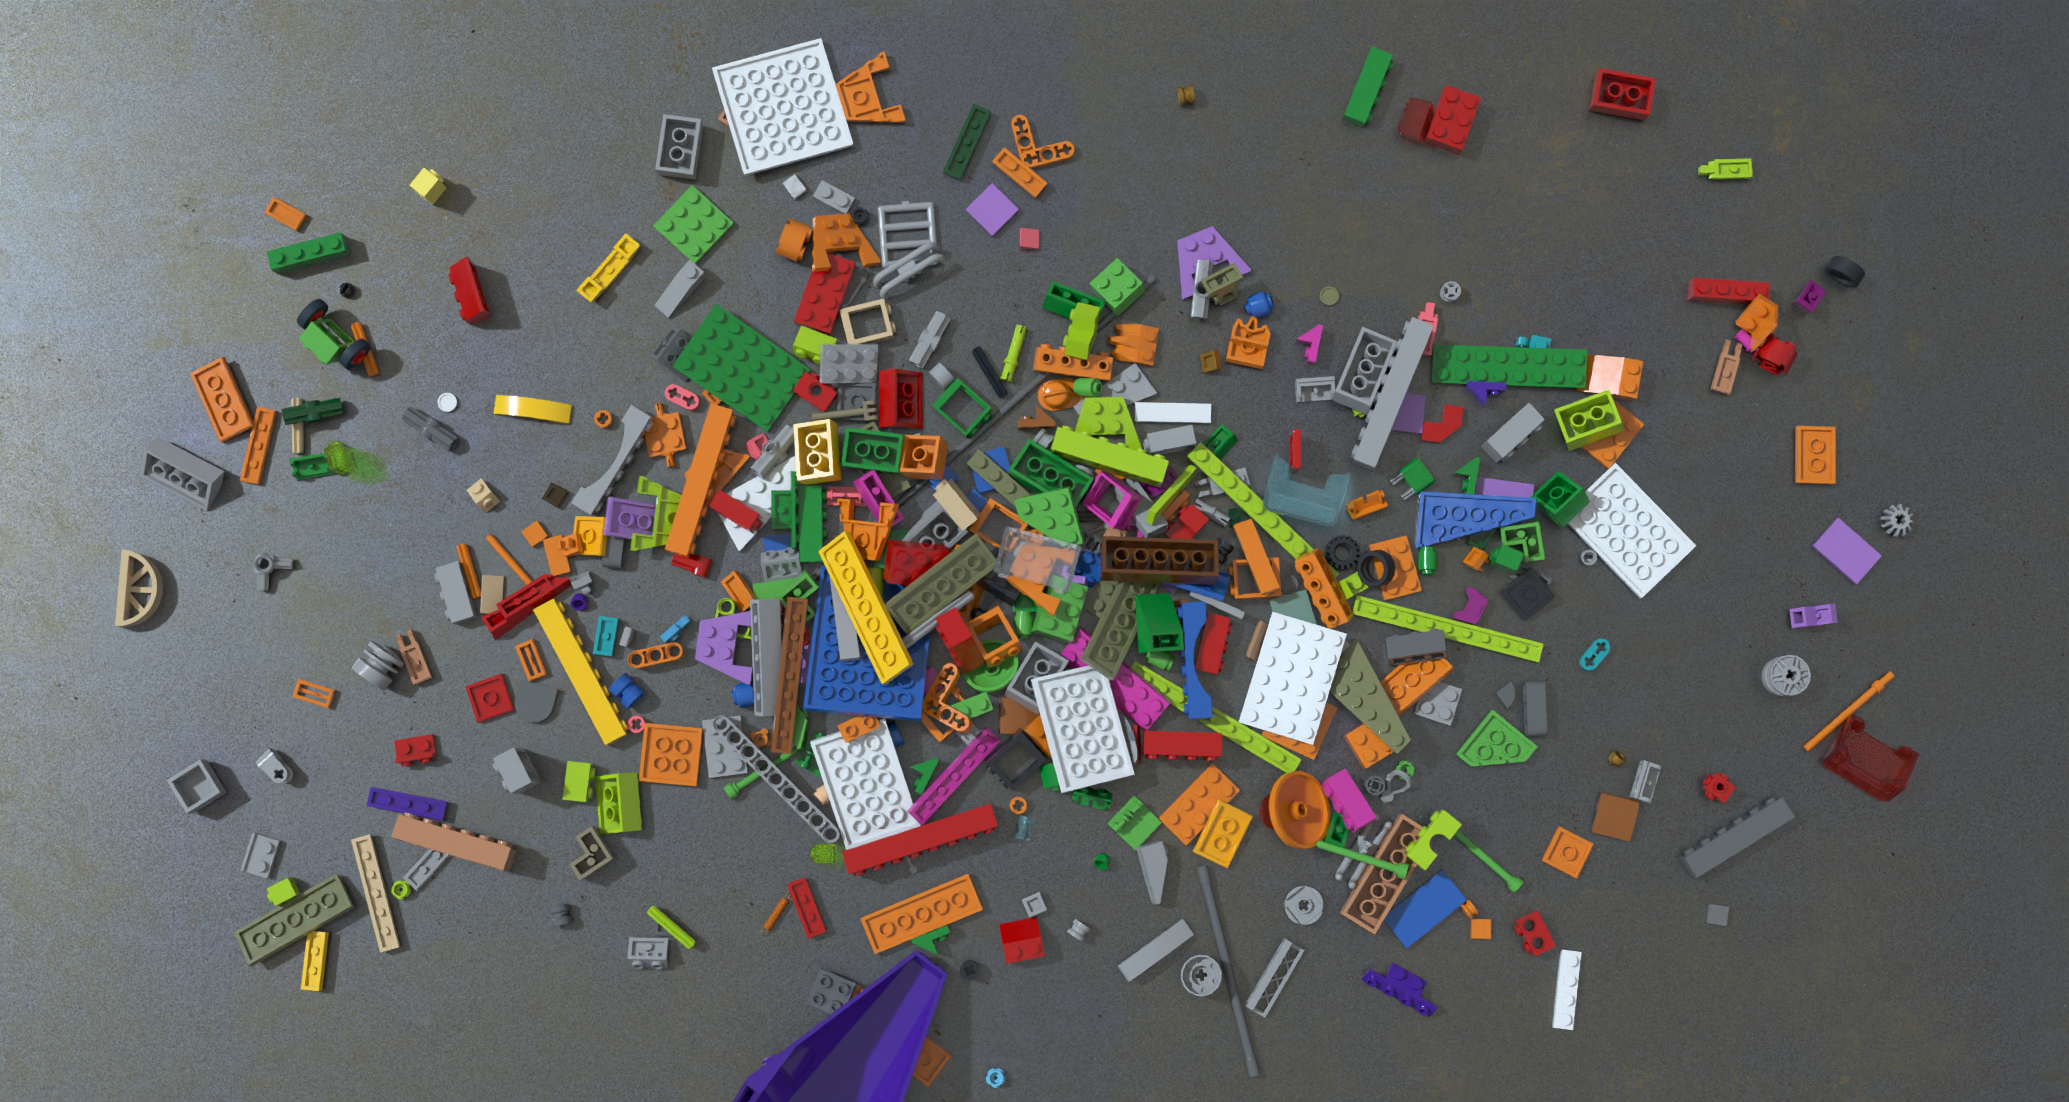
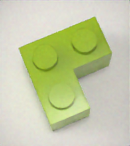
M1078 302L1076 308L1071 310L1070 320H1072V324H1070L1068 335H1065L1063 346L1066 347L1065 355L1088 359L1097 336L1100 307Z

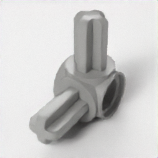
M268 553L258 554L254 562V572L257 573V590L267 591L269 589V573H272L273 569H292L293 559L274 557V554ZM261 558H265L269 561V565L261 567L258 561Z

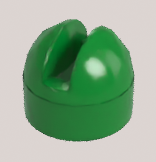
M1100 853L1096 856L1093 863L1098 869L1106 870L1110 864V857L1105 853Z

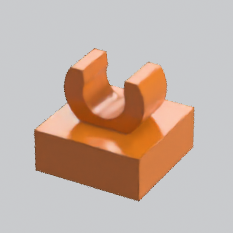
M579 533L561 538V541H558L559 549L563 550L564 557H571L583 552L581 534Z
M1473 547L1463 560V563L1472 569L1483 572L1481 565L1483 563L1489 564L1487 559L1489 555L1485 551Z

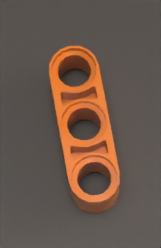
M675 642L636 650L629 654L628 663L633 668L643 669L679 661L684 657L685 649L682 645ZM677 646L680 649V653L678 656L673 657L671 649ZM654 651H660L661 658L658 661L652 659ZM636 655L642 657V662L639 665L633 663V658Z

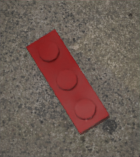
M806 877L787 884L807 938L809 939L826 932Z

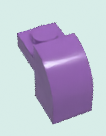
M1835 604L1790 609L1792 628L1838 623Z

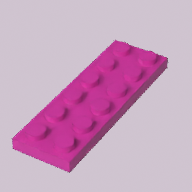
M1083 628L1075 635L1073 642L1069 643L1060 654V656L1069 660L1067 666L1071 669L1089 666L1080 660L1092 636ZM1122 662L1115 678L1109 680L1116 707L1145 731L1152 726L1171 703L1169 699L1124 662Z

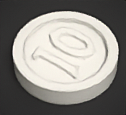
M444 393L438 398V406L444 412H451L457 407V399L451 393Z

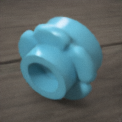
M999 1068L990 1069L988 1076H986L987 1083L991 1084L994 1088L1000 1087L1005 1082L1004 1072Z

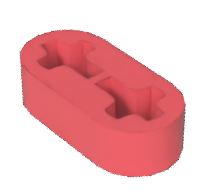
M672 384L665 389L666 398L686 410L694 411L700 405L697 395L678 385ZM675 389H677L676 392L679 395H681V397L679 398L677 396H674L673 398H671V394L669 393L670 390L674 391ZM684 397L687 399L694 397L695 405L691 404L689 407L688 403L683 400Z

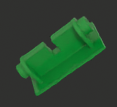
M1089 786L1074 790L1072 801H1075L1076 804L1088 806L1089 800H1093V808L1105 810L1110 809L1113 793L1106 789L1097 790Z

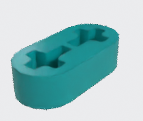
M1605 639L1595 640L1579 660L1580 667L1585 671L1594 670L1610 650L1609 642ZM1597 643H1603L1605 651H1599L1596 654L1595 652L1598 649ZM1593 655L1594 658L1591 661L1593 665H1589L1586 667V661L1584 659H1589Z

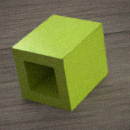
M293 877L286 878L267 888L269 892L267 897L275 906H280L301 894Z

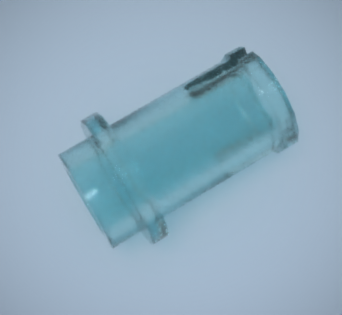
M1019 815L1016 831L1013 832L1015 839L1025 841V838L1028 837L1026 834L1031 820L1030 817L1027 818V816Z

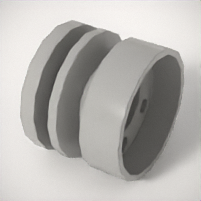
M370 641L368 646L374 652L364 649V653L369 659L365 660L359 657L351 668L372 684L386 690L393 681L387 672L391 671L398 674L399 670L392 665L396 664L399 667H403L405 663L395 652L386 646Z
M1785 655L1773 658L1766 663L1762 670L1763 685L1768 692L1775 696L1786 697L1800 694L1810 683L1811 673L1809 666L1798 656ZM1790 672L1791 676L1787 679L1786 675Z
M1208 955L1191 957L1184 963L1181 970L1183 986L1189 993L1196 996L1212 994L1219 987L1222 980L1220 965L1214 958ZM1200 969L1203 970V973H1207L1203 981L1196 977Z

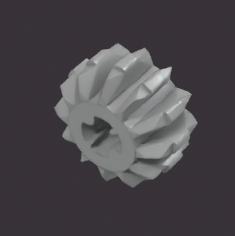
M1902 504L1897 505V507L1891 505L1889 510L1883 511L1885 516L1881 517V520L1885 521V524H1882L1881 527H1887L1886 533H1893L1894 537H1897L1899 534L1905 536L1906 531H1912L1910 525L1915 524V521L1910 520L1914 514H1908L1909 508L1903 509Z

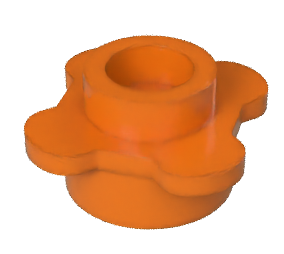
M763 728L759 732H751L750 738L759 749L771 745L767 729Z

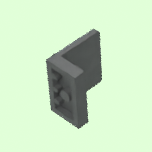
M672 326L650 356L663 364L680 379L686 381L688 377L672 366L691 338L680 329Z

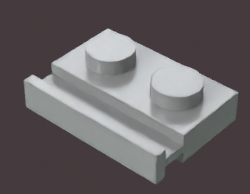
M252 833L240 871L270 878L281 841Z

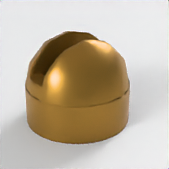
M1614 750L1609 756V763L1613 764L1614 767H1620L1626 761L1625 756L1617 750Z

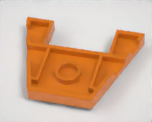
M885 51L836 83L847 122H906L901 104L881 109L872 80V74L890 69Z
M849 213L814 217L812 241H814V249L812 251V257H814L813 272L828 271L831 265L826 252L858 250L863 267L879 266L881 260Z
M837 498V505L841 508L840 522H843L844 531L850 532L862 558L880 561L899 504L880 503L879 523L854 520L855 500Z
M1022 545L1008 574L1007 581L1025 596L1027 595L1035 601L1036 605L1045 609L1050 616L1054 617L1061 599L1043 593L1056 562L1058 561L1076 568L1082 555V550Z

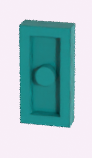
M599 616L593 654L613 657L619 622L618 618Z

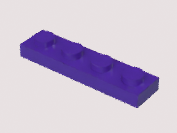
M370 787L367 806L409 813L444 821L448 801Z

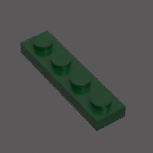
M973 104L943 170L944 174L961 181L991 114L990 110Z

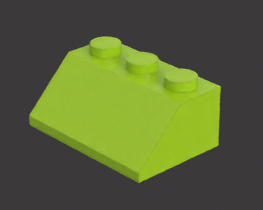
M637 772L595 776L600 834L642 830Z

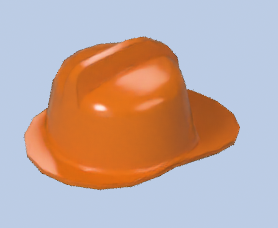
M1072 378L1048 381L1038 391L1039 403L1049 411L1072 408L1082 400L1083 396H1079L1074 392L1073 384L1075 380Z

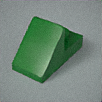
M1476 457L1452 474L1467 478L1462 483L1464 494H1475L1480 463L1479 457Z
M935 758L910 767L923 773L922 777L918 776L914 787H916L915 792L921 795L924 793L940 760Z
M1335 811L1324 841L1344 848L1349 830L1346 828L1340 813Z
M946 925L913 938L911 941L917 946L938 954L933 939H937V942L948 938L947 934L951 931L949 926Z

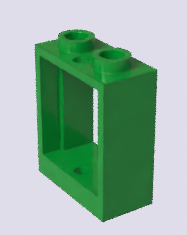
M958 377L932 405V408L966 439L969 435L973 437L974 433L979 430L977 426L982 421L985 423L992 416L990 413L992 408ZM960 389L984 410L967 430L942 410Z

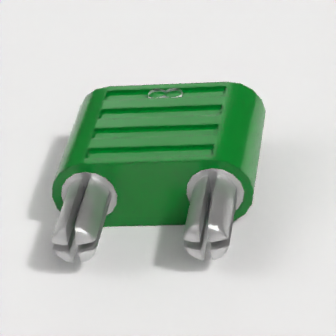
M1415 458L1400 469L1399 474L1390 480V482L1394 481L1392 485H1395L1404 479L1410 487L1407 492L1401 495L1402 498L1406 496L1403 500H1407L1414 494L1418 495L1435 482L1419 458Z

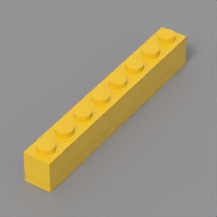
M553 598L533 609L604 744L609 746L629 735L626 731L629 729L624 719L621 720L617 714L620 712L615 702L611 703L608 697L611 694L607 686H602L599 680L602 677L598 669H593L591 665L593 660L588 651L584 652L582 648L584 643L581 637L575 635L573 631L575 626L572 620L566 618L563 613L566 609L562 602H558Z

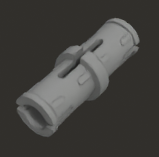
M1197 498L1195 503L1201 507L1196 504L1194 506L1208 519L1225 528L1227 523L1222 521L1221 518L1228 522L1231 517L1216 510L1217 507H1211Z

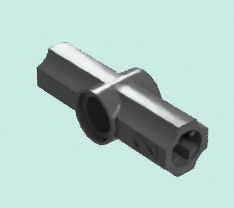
M411 406L403 413L401 420L450 452L457 444L459 438L444 429L441 424L429 416L426 417Z

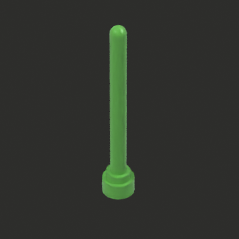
M794 746L792 747L791 754L783 753L772 760V762L779 766L800 751ZM768 763L761 767L759 770H766L768 768ZM755 771L738 783H729L723 788L730 799L733 800L738 797L737 794L740 793L741 789L761 776Z
M1459 829L1454 836L1507 882L1508 888L1515 893L1524 881L1518 876H1511Z
M1321 840L1316 843L1320 849L1392 871L1401 879L1406 877L1409 864L1401 862V864L1397 863L1396 865Z

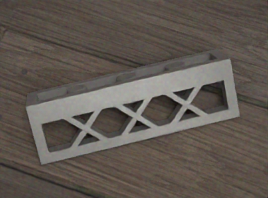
M1284 938L1245 1006L1265 1018L1305 950ZM1290 947L1299 951L1295 959H1286V953ZM1285 964L1287 969L1285 976L1277 977L1276 970L1279 965ZM1276 981V991L1267 994L1266 987L1269 982ZM1266 997L1267 1007L1262 1012L1255 1006L1259 999Z

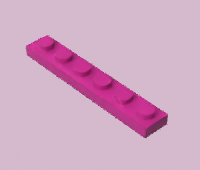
M985 727L907 812L920 825H923L1001 740L988 727Z

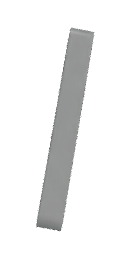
M719 715L714 718L712 723L714 730L826 842L834 843L839 839L840 833L838 828L728 717ZM719 718L727 721L725 729L717 728L716 721ZM737 732L740 734L741 739L738 743L730 741L731 733ZM746 746L753 747L754 755L746 757L743 749ZM759 760L767 761L768 768L761 771L757 768ZM775 773L780 774L782 777V781L779 784L771 782L770 778ZM788 787L794 788L796 792L792 798H787L784 795V791ZM801 801H806L809 804V809L806 812H801L798 809V804ZM814 815H820L823 818V822L818 826L814 825L811 821ZM828 829L836 831L837 834L834 839L826 838L825 832Z

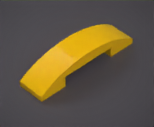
M626 233L591 277L588 276L576 290L590 303L597 299L612 284L640 248V244Z
M496 395L493 414L570 424L572 405L534 398Z

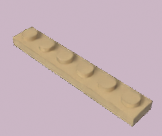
M372 834L351 839L380 953L399 948L401 946Z

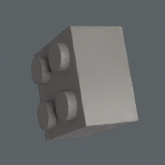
M200 759L167 780L186 813L194 814L227 793L207 760Z

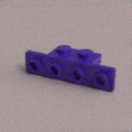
M1394 963L1390 965L1385 977L1371 969H1368L1362 977V980L1369 986L1383 991L1385 995L1401 1001L1405 1006H1410L1421 1015L1430 1017L1437 1009L1436 1005L1421 998L1427 981Z

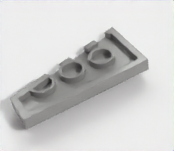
M1134 363L1104 384L1102 392L1098 397L1123 396L1126 406L1155 396L1157 392L1136 363ZM1084 399L1073 406L1078 415H1080Z

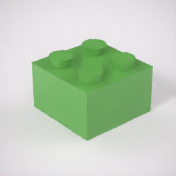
M1118 258L1089 283L1092 292L1099 299L1104 300L1105 304L1117 316L1145 292L1143 282Z

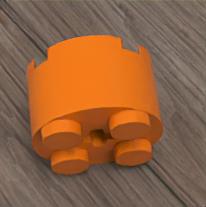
M788 218L775 254L796 262L798 260L802 261L806 248L803 245L804 243H809L812 235L810 226Z

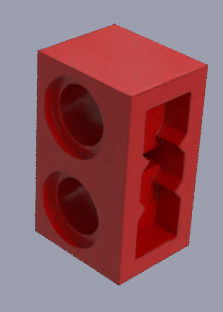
M1534 910L1514 920L1516 924L1514 929L1519 937L1522 936L1525 942L1523 947L1527 954L1531 953L1532 956H1537L1556 946L1539 911ZM1527 920H1531L1533 923V928L1529 931L1524 927ZM1539 937L1542 940V945L1539 948H1535L1533 941Z

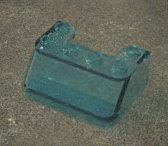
M1276 453L1272 460L1265 487L1264 508L1272 513L1325 527L1334 526L1339 520L1351 473L1330 475L1326 480L1324 490L1287 480L1290 471L1289 463L1284 459H1280V454Z

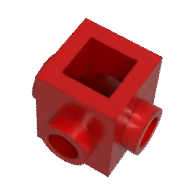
M1714 773L1707 775L1702 782L1704 786L1701 789L1706 792L1704 795L1708 799L1725 803L1736 787L1728 782L1730 779L1726 775Z

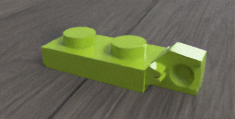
M1715 159L1714 161H1709L1708 165H1701L1698 168V176L1709 175V179L1714 180L1753 178L1752 159Z

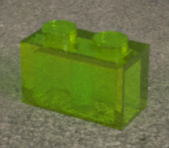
M335 441L329 443V447L324 448L331 471L341 475L358 469L352 448L348 445Z

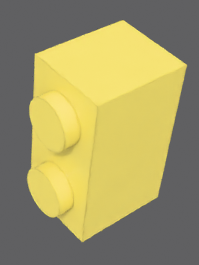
M425 168L421 170L410 184L411 188L431 205L436 202L446 189V186L443 184L444 180L432 169L428 171Z

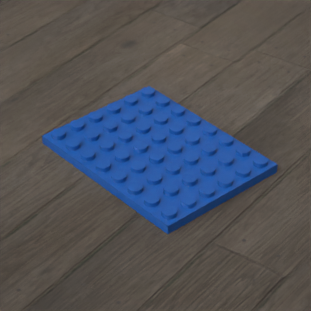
M821 565L804 711L921 721L930 632L907 648L914 665L888 684L881 683L858 633L857 640L860 660L840 662L830 576L826 567ZM884 579V604L908 585L890 584ZM890 614L901 639H903L907 634Z

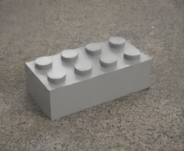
M1362 327L1331 400L1367 415L1398 341Z

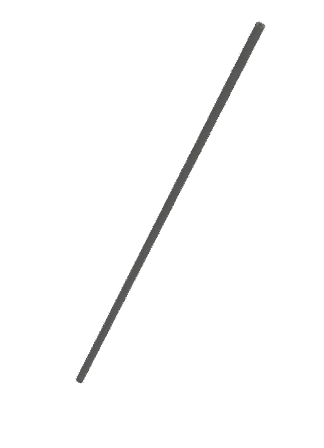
M1153 275L1143 282L1145 290L1157 281ZM1112 310L1098 322L1097 333L1117 316ZM1041 372L982 424L973 437L969 436L948 454L945 465L948 466L1052 373ZM920 479L912 488L896 500L895 504H899L898 509L931 479ZM821 568L812 575L816 581L820 579Z

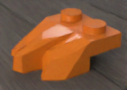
M1251 316L1246 325L1243 324L1241 319L1237 318L1232 329L1226 362L1263 369L1270 338V331L1267 325L1257 328V319Z
M1114 324V329L1118 334L1116 336H1107L1108 343L1116 346V349L1112 350L1110 354L1117 361L1153 366L1159 328L1141 324Z

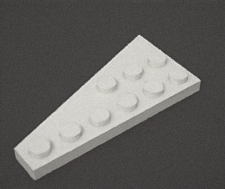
M796 456L773 467L764 479L757 476L726 493L759 513L763 517L761 528L771 519V490H790V471H795V475H797ZM719 514L737 549L741 552L744 546L754 538L757 531H754L752 534Z

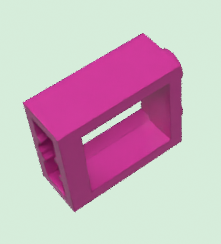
M1100 471L1095 477L1091 489L1086 493L1082 504L1113 529L1124 530L1142 497L1112 473ZM1110 483L1125 494L1113 515L1098 504Z

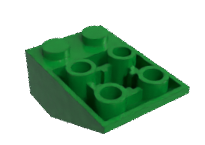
M1170 593L1135 595L1139 653L1184 650L1183 630Z

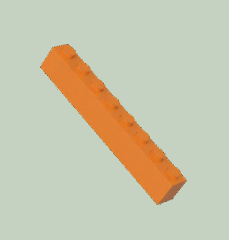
M710 404L666 543L665 550L669 553L689 558L690 554L695 552L696 543L694 541L696 536H699L701 533L702 525H700L702 517L705 518L707 514V500H710L713 495L714 489L711 487L713 481H717L719 475L717 468L719 463L723 462L725 452H723L724 445H728L731 434H728L730 426L734 427L736 416H734L732 409Z

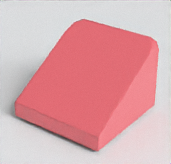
M1020 228V249H1039V230Z
M764 433L752 438L745 444L746 450L754 461L761 456L764 444L769 441Z

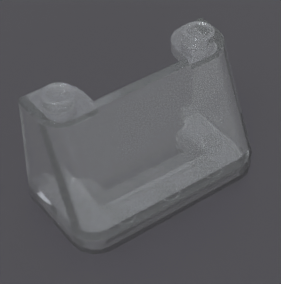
M1006 526L994 572H998V577L1009 579V576H1014L1054 588L1053 592L1065 595L1066 591L1070 592L1083 546Z

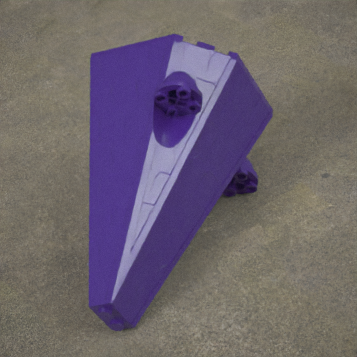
M913 952L777 1056L772 1054L771 1057H765L762 1062L763 1066L745 1080L733 1102H903L947 977L944 968L938 964H933L924 953Z

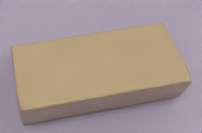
M482 575L481 614H489L498 610L496 604L503 600L504 576Z

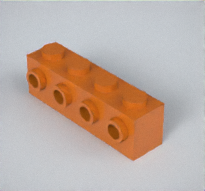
M1041 344V347H1037L1035 350L1033 371L1098 378L1104 381H1109L1111 378L1113 357H1108L1109 353L1097 352V355L1089 354L1088 359L1085 360L1065 355L1066 347H1060L1059 350L1052 349V345Z
M1320 547L1300 555L1294 561L1295 568L1301 574L1304 586L1312 596L1314 606L1319 609L1322 622L1329 629L1349 622L1353 617V613Z

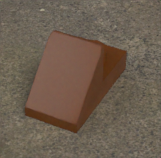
M1036 405V419H1032V416H1023L1021 420H1017L1018 430L1056 429V422Z

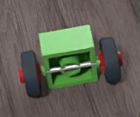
M322 299L312 301L302 310L297 318L298 325L305 330L299 338L303 342L304 347L315 353L317 359L324 364L339 362L347 370L360 364L371 349L370 344L364 339L354 341L331 318L323 320L328 311V305Z

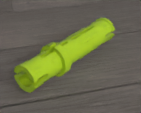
M1016 325L1008 356L1004 359L1005 366L1000 377L1002 381L1006 380V382L1012 383L1015 368L1019 365L1017 361L1026 331L1028 330L1025 326L1022 328V325Z

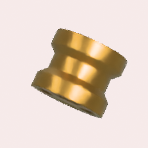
M1192 84L1185 88L1177 87L1180 106L1188 102L1191 104L1195 103V93Z

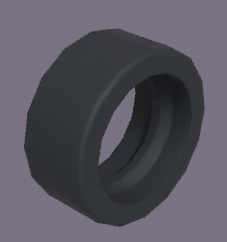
M1834 256L1826 267V273L1832 279L1851 288L1858 287L1865 276V271L1862 267L1842 256Z
M1374 550L1366 552L1358 561V576L1367 586L1387 585L1395 575V562L1386 551ZM1373 557L1380 559L1383 564V576L1379 580L1374 579L1369 571V562Z

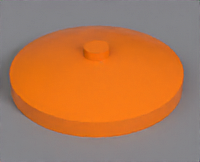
M1303 771L1289 772L1278 778L1273 785L1269 798L1270 818L1277 835L1285 844L1294 849H1308L1317 846L1316 843L1324 839L1330 823L1329 801L1322 785L1311 774Z

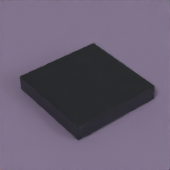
M1529 567L1501 589V592L1524 620H1527L1555 598V595L1532 567Z

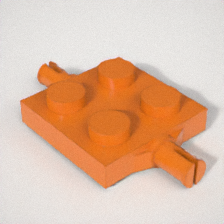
M656 403L654 406L657 415L654 416L652 421L654 424L649 432L646 431L644 434L650 458L666 457L667 467H674L673 455L677 452L688 450L680 412L665 414L662 403Z

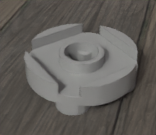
M1308 886L1295 887L1286 896L1284 901L1285 912L1289 919L1301 925L1312 924L1322 914L1323 899L1314 888ZM1301 900L1303 902L1308 901L1309 903L1306 911L1305 909H1299V902Z

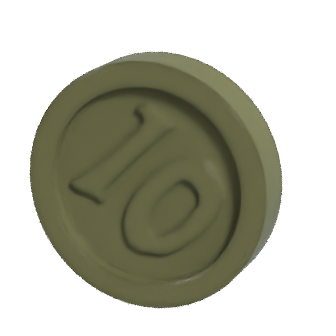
M1325 287L1320 292V301L1324 305L1332 306L1338 301L1339 293L1334 287Z

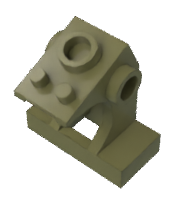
M1234 263L1201 279V284L1208 296L1212 298L1214 304H1218L1220 307L1238 297L1237 294L1240 292L1237 284L1243 282L1244 277Z

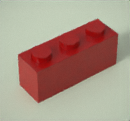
M1207 613V621L1204 624L1194 667L1195 671L1217 675L1218 671L1221 672L1224 661L1221 660L1222 653L1227 651L1228 642H1225L1227 634L1230 635L1233 623H1229L1230 618Z

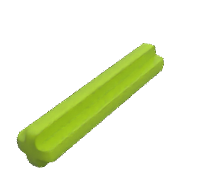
M652 906L647 911L650 917L686 948L691 949L695 945L696 941L656 906Z

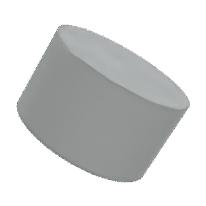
M938 363L928 372L943 390H946L955 381L954 377L941 363Z

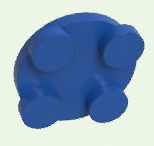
M1089 551L1082 553L1076 568L1070 566V570L1074 574L1087 578L1088 587H1093L1095 583L1100 581V556Z

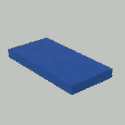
M1441 869L1390 910L1384 921L1407 949L1467 901V899L1443 869Z

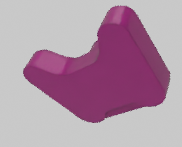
M1468 587L1466 589L1468 602L1462 611H1457L1453 614V618L1469 624H1476L1488 600L1473 587Z

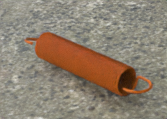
M782 897L768 921H766L763 927L768 932L771 931L789 903L788 899L786 900Z

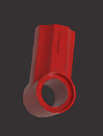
M674 554L671 565L706 578L712 560L697 554L696 556L690 554L689 558Z

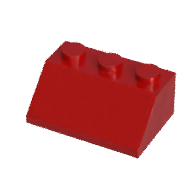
M465 257L449 267L451 273L448 276L451 284L455 285L456 288L454 292L457 303L460 302L462 307L459 310L461 318L470 325L489 319L491 315L475 264L468 257Z
M896 368L879 371V428L892 430L923 429V372Z

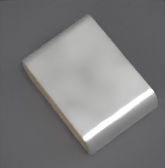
M795 174L782 182L794 200L807 192Z

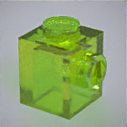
M814 844V848H811L810 857L814 859V863H835V844Z

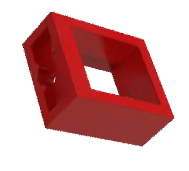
M721 490L718 491L710 504L714 511L752 534L754 531L758 532L763 524V521H761L763 517L759 513Z

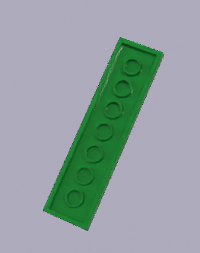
M1433 344L1431 383L1466 384L1467 381L1503 382L1506 385L1586 388L1587 350Z

